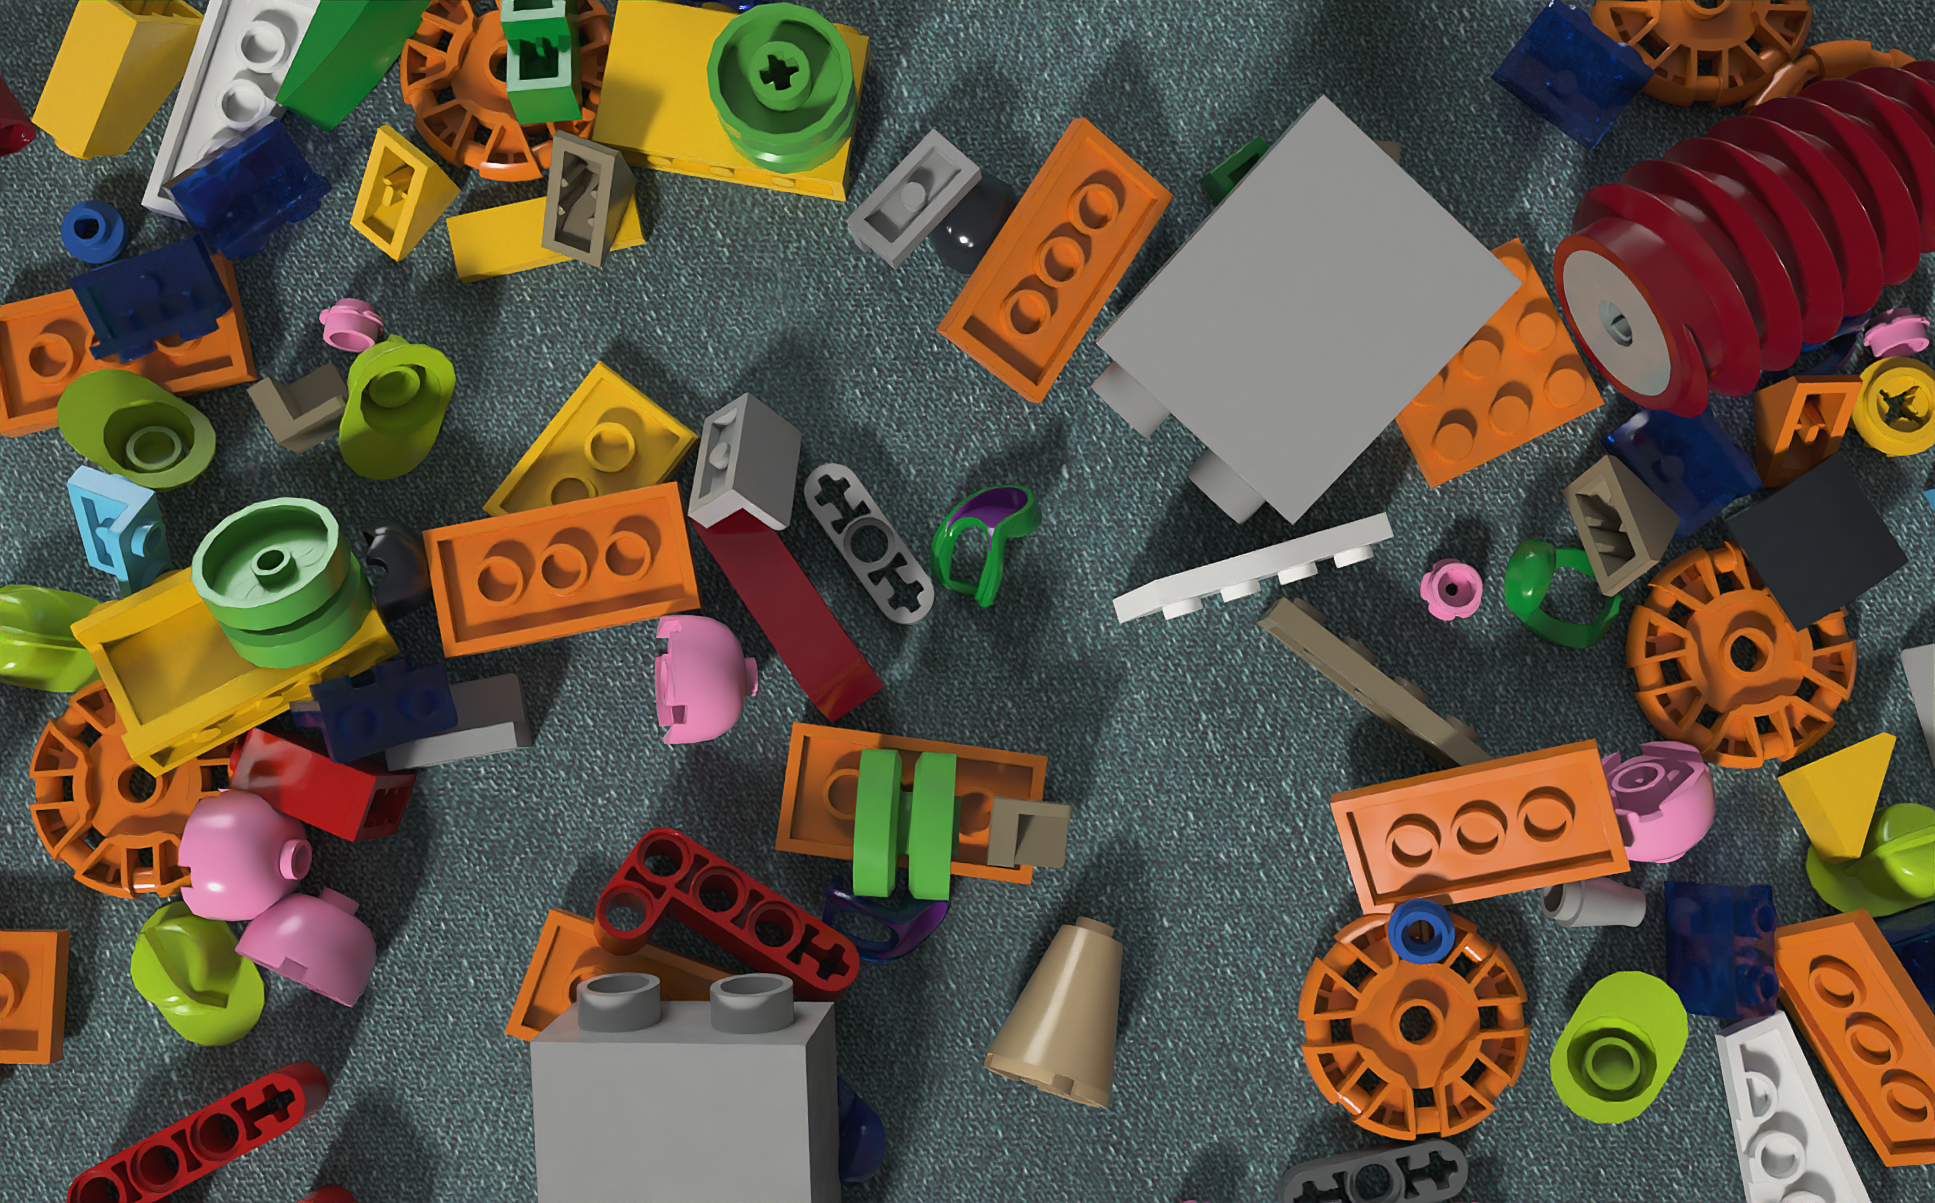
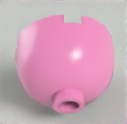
M694 615L660 617L656 638H669L668 654L655 656V695L659 726H671L663 737L664 744L696 743L715 739L729 731L741 717L745 696L756 695L758 688L756 660L754 657L744 658L738 637L727 625L710 617Z
M1654 741L1640 744L1643 755L1633 757L1621 764L1619 751L1604 757L1602 764L1629 860L1656 863L1672 862L1682 857L1705 836L1713 824L1716 811V793L1709 768L1704 764L1700 752L1694 746L1677 741Z
M228 787L219 788L218 790L222 793L218 797L205 796L197 803L185 825L179 848L178 866L191 867L193 888L181 887L182 896L193 914L206 919L225 921L251 920L297 889L301 879L307 875L310 869L312 849L307 841L305 829L299 819L272 808L259 795Z
M326 887L323 888L318 898L301 893H294L284 897L277 904L252 919L234 949L238 954L285 978L297 981L314 992L352 1008L358 997L363 994L376 964V943L371 929L354 916L360 904Z

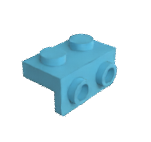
M81 465L66 484L89 566L116 575L122 599L149 587L158 576L175 570L170 558L165 536V524L162 522L156 491L136 485L133 481L122 475H109Z

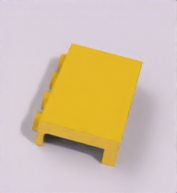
M618 0L592 142L620 151L626 163L631 166L847 202L851 179L848 166L857 117L851 137L834 158L811 171L788 174L756 167L735 151L724 132L717 111L710 98L707 65L714 41L729 22L739 16L736 10L713 2L703 3L701 8L680 5L674 0ZM832 23L836 26L850 50L859 111L865 72L870 70L872 59L869 36L860 35V32L853 27Z
M192 566L184 570L168 571L158 576L149 587L122 600L104 602L94 607L87 617L70 626L75 639L89 651L128 733L122 735L121 738L131 759L155 778L401 652L372 599V608L361 629L340 649L310 664L287 669L258 667L238 655L225 635L219 621L209 611L190 578Z

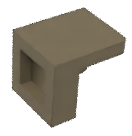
M331 363L325 364L289 386L268 376L246 389L276 443L299 454L340 432V424L349 399L347 382L339 368Z
M993 795L986 856L987 865L1014 867V864L1062 868L1065 863L1069 819H1072L1073 805Z

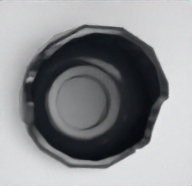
M981 173L982 179L928 235L930 244L940 261L961 274H973L1019 203L1013 187L990 173Z
M378 517L362 524L360 529L369 545L365 553L367 564L381 566L387 572L383 581L375 587L374 597L384 622L388 624L421 607L429 600L433 592L424 540L409 525L396 519Z

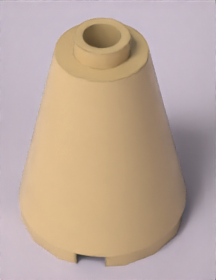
M1078 917L1075 926L1061 925L986 1052L982 1067L1017 1082L1020 1077V1080L1037 1086V1089L1092 1107L1108 1109L1113 1089L1123 945L1112 939L1115 930L1113 927L1086 917Z

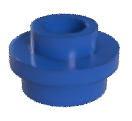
M87 200L75 205L66 214L62 223L61 236L66 249L73 256L87 263L100 264L114 260L125 251L129 242V231L124 216L115 207L100 200ZM98 221V233L93 238L86 239L88 228Z
M1416 898L1403 902L1393 911L1388 923V937L1394 951L1404 960L1414 964H1431L1445 957L1451 950L1455 939V928L1450 914L1442 905L1429 899ZM1425 920L1433 926L1434 930L1429 936L1430 939L1423 942L1421 939H1417L1409 934V926L1414 921Z

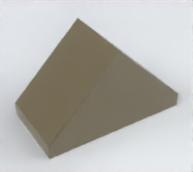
M558 130L554 134L541 247L601 268L607 259L637 183L620 151L562 130Z
M1606 454L1562 490L1601 592L1606 596H1614L1660 562L1682 520L1616 456Z

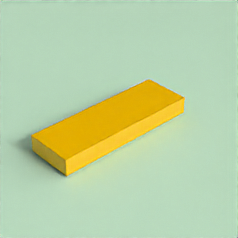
M635 189L610 251L646 244ZM547 196L446 218L458 278L466 284L574 260L571 257L541 247Z

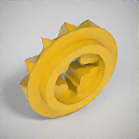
M1893 356L1873 362V364L1858 374L1863 380V385L1847 427L1858 431L1864 439L1863 447L1875 448L1884 452L1886 457L1917 454L1935 444V371L1931 367L1914 358ZM1908 390L1903 397L1904 402L1900 407L1907 417H1900L1885 423L1884 421L1887 418L1885 415L1889 410V405L1883 398L1889 399Z

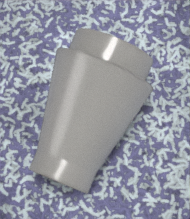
M1604 876L1542 887L1540 893V903L1544 915L1555 919L1561 927L1607 925L1636 927L1642 922L1646 911V898L1642 890L1627 887Z

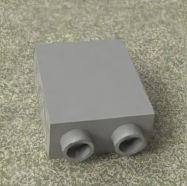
M1323 94L1299 115L1097 337L1095 343L1114 361L1090 387L1146 439L1172 413L1208 446V450L1185 474L1239 525L1243 526L1265 501L1272 505L1293 525L1519 289L1523 282Z
M634 972L600 975L577 985V1001L530 1041L538 1203H842L834 1002H794L793 981L790 978L767 973L736 975L714 982L710 986V1001H661L660 979L654 975Z

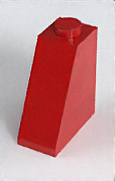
M256 726L248 730V733L237 741L232 751L229 767L234 772L228 788L245 790L259 795L274 809L343 839L357 842L396 835L417 774L409 771L388 772L386 763L276 726Z

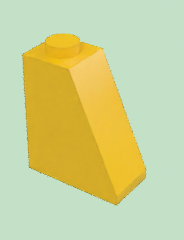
M79 0L31 122L55 138V145L71 156L90 160L95 156L125 155L184 77L204 15L183 0Z

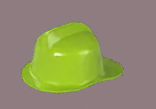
M390 334L386 341L370 346L360 353L352 363L347 380L349 399L340 424L338 445L343 460L358 475L373 480L394 479L412 471L428 456L436 441L456 382L453 364L440 350L425 344H409L402 336Z
M101 369L83 374L66 387L58 401L57 423L66 442L82 456L111 474L122 475L133 481L136 485L156 491V493H166L183 485L190 487L197 477L208 468L216 453V433L205 415L149 379L128 370Z
M26 584L6 585L0 588V682L8 685L60 693L78 692L83 687L102 678L89 651L75 639L70 628L73 623L87 617L88 613L101 603L96 599L79 593Z
M1898 803L1875 809L1860 858L1832 865L1822 861L1813 844H1811L1808 848L1805 868L1812 888L1826 904L1841 913L1867 909L1872 918L1889 916L1934 901L1935 810L1916 803Z
M176 901L158 909L143 924L131 956L130 973L135 988L147 1001L157 1006L168 1023L185 1039L203 1046L228 1045L245 1037L259 1022L265 1006V983L255 962L234 950L239 940L225 920L206 919L195 915L185 901Z
M1641 971L1616 972L1600 979L1582 999L1558 1038L1550 1058L1551 1081L1560 1100L1576 1115L1595 1123L1620 1124L1638 1117L1653 1103L1682 1056L1689 1036L1687 1012L1678 994L1660 978Z

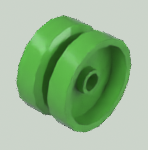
M788 2L757 5L729 22L714 41L707 65L710 98L717 111L721 126L735 151L756 167L781 174L811 171L834 158L851 137L858 114L850 50L836 26L815 10Z
M280 497L254 503L233 513L205 536L193 555L190 578L213 617L219 621L225 635L238 655L258 667L287 669L310 664L340 649L361 629L372 608V586L351 551V547L328 508L310 499Z
M862 749L854 830V895L888 897L896 886L899 855L909 856V889L914 898L949 901L951 857L958 858L961 796H955L956 753L923 752L916 761L913 792H903V759L897 750Z

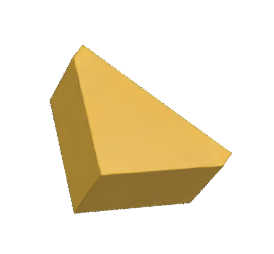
M385 124L377 130L350 225L398 262L406 258L460 194L461 190L437 163L392 127Z
M1885 732L1777 777L1822 861L1836 865L1860 858L1895 745L1896 736Z

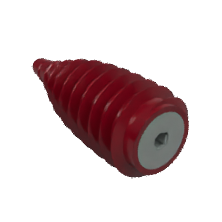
M1913 61L1899 69L1890 66H1872L1858 70L1845 80L1825 79L1809 84L1796 96L1776 97L1760 104L1748 116L1741 115L1724 119L1713 126L1705 137H1692L1677 142L1665 152L1661 160L1644 161L1632 166L1621 177L1618 184L1598 185L1588 191L1577 204L1572 219L1571 235L1564 238L1556 248L1553 260V274L1558 299L1567 322L1582 349L1599 372L1624 396L1643 407L1653 410L1665 409L1680 417L1695 418L1703 414L1706 409L1709 390L1732 398L1746 396L1754 390L1760 378L1761 369L1765 371H1782L1792 366L1800 355L1802 344H1820L1830 340L1838 331L1843 316L1853 317L1865 314L1875 306L1881 295L1882 286L1899 285L1909 279L1917 269L1921 253L1935 251V61Z

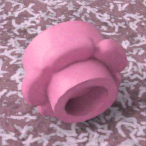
M351 298L338 300L331 310L324 309L319 317L320 322L325 325L323 334L325 342L337 349L355 353H362L370 346L376 344L377 336L383 334L384 321L374 313L375 309L370 304Z
M1909 308L1888 310L1871 320L1872 327L1865 333V338L1863 339L1865 347L1871 346L1877 361L1893 356L1909 357L1928 346L1929 339L1925 330L1930 326V321L1927 317L1912 314Z
M1446 558L1436 562L1433 565L1432 572L1424 574L1421 579L1420 595L1423 600H1427L1429 603V612L1438 619L1450 621L1455 616L1461 618L1469 617L1478 609L1481 603L1483 583L1479 573L1475 568L1461 563L1458 559ZM1448 584H1453L1456 587L1457 591L1454 596L1446 593Z

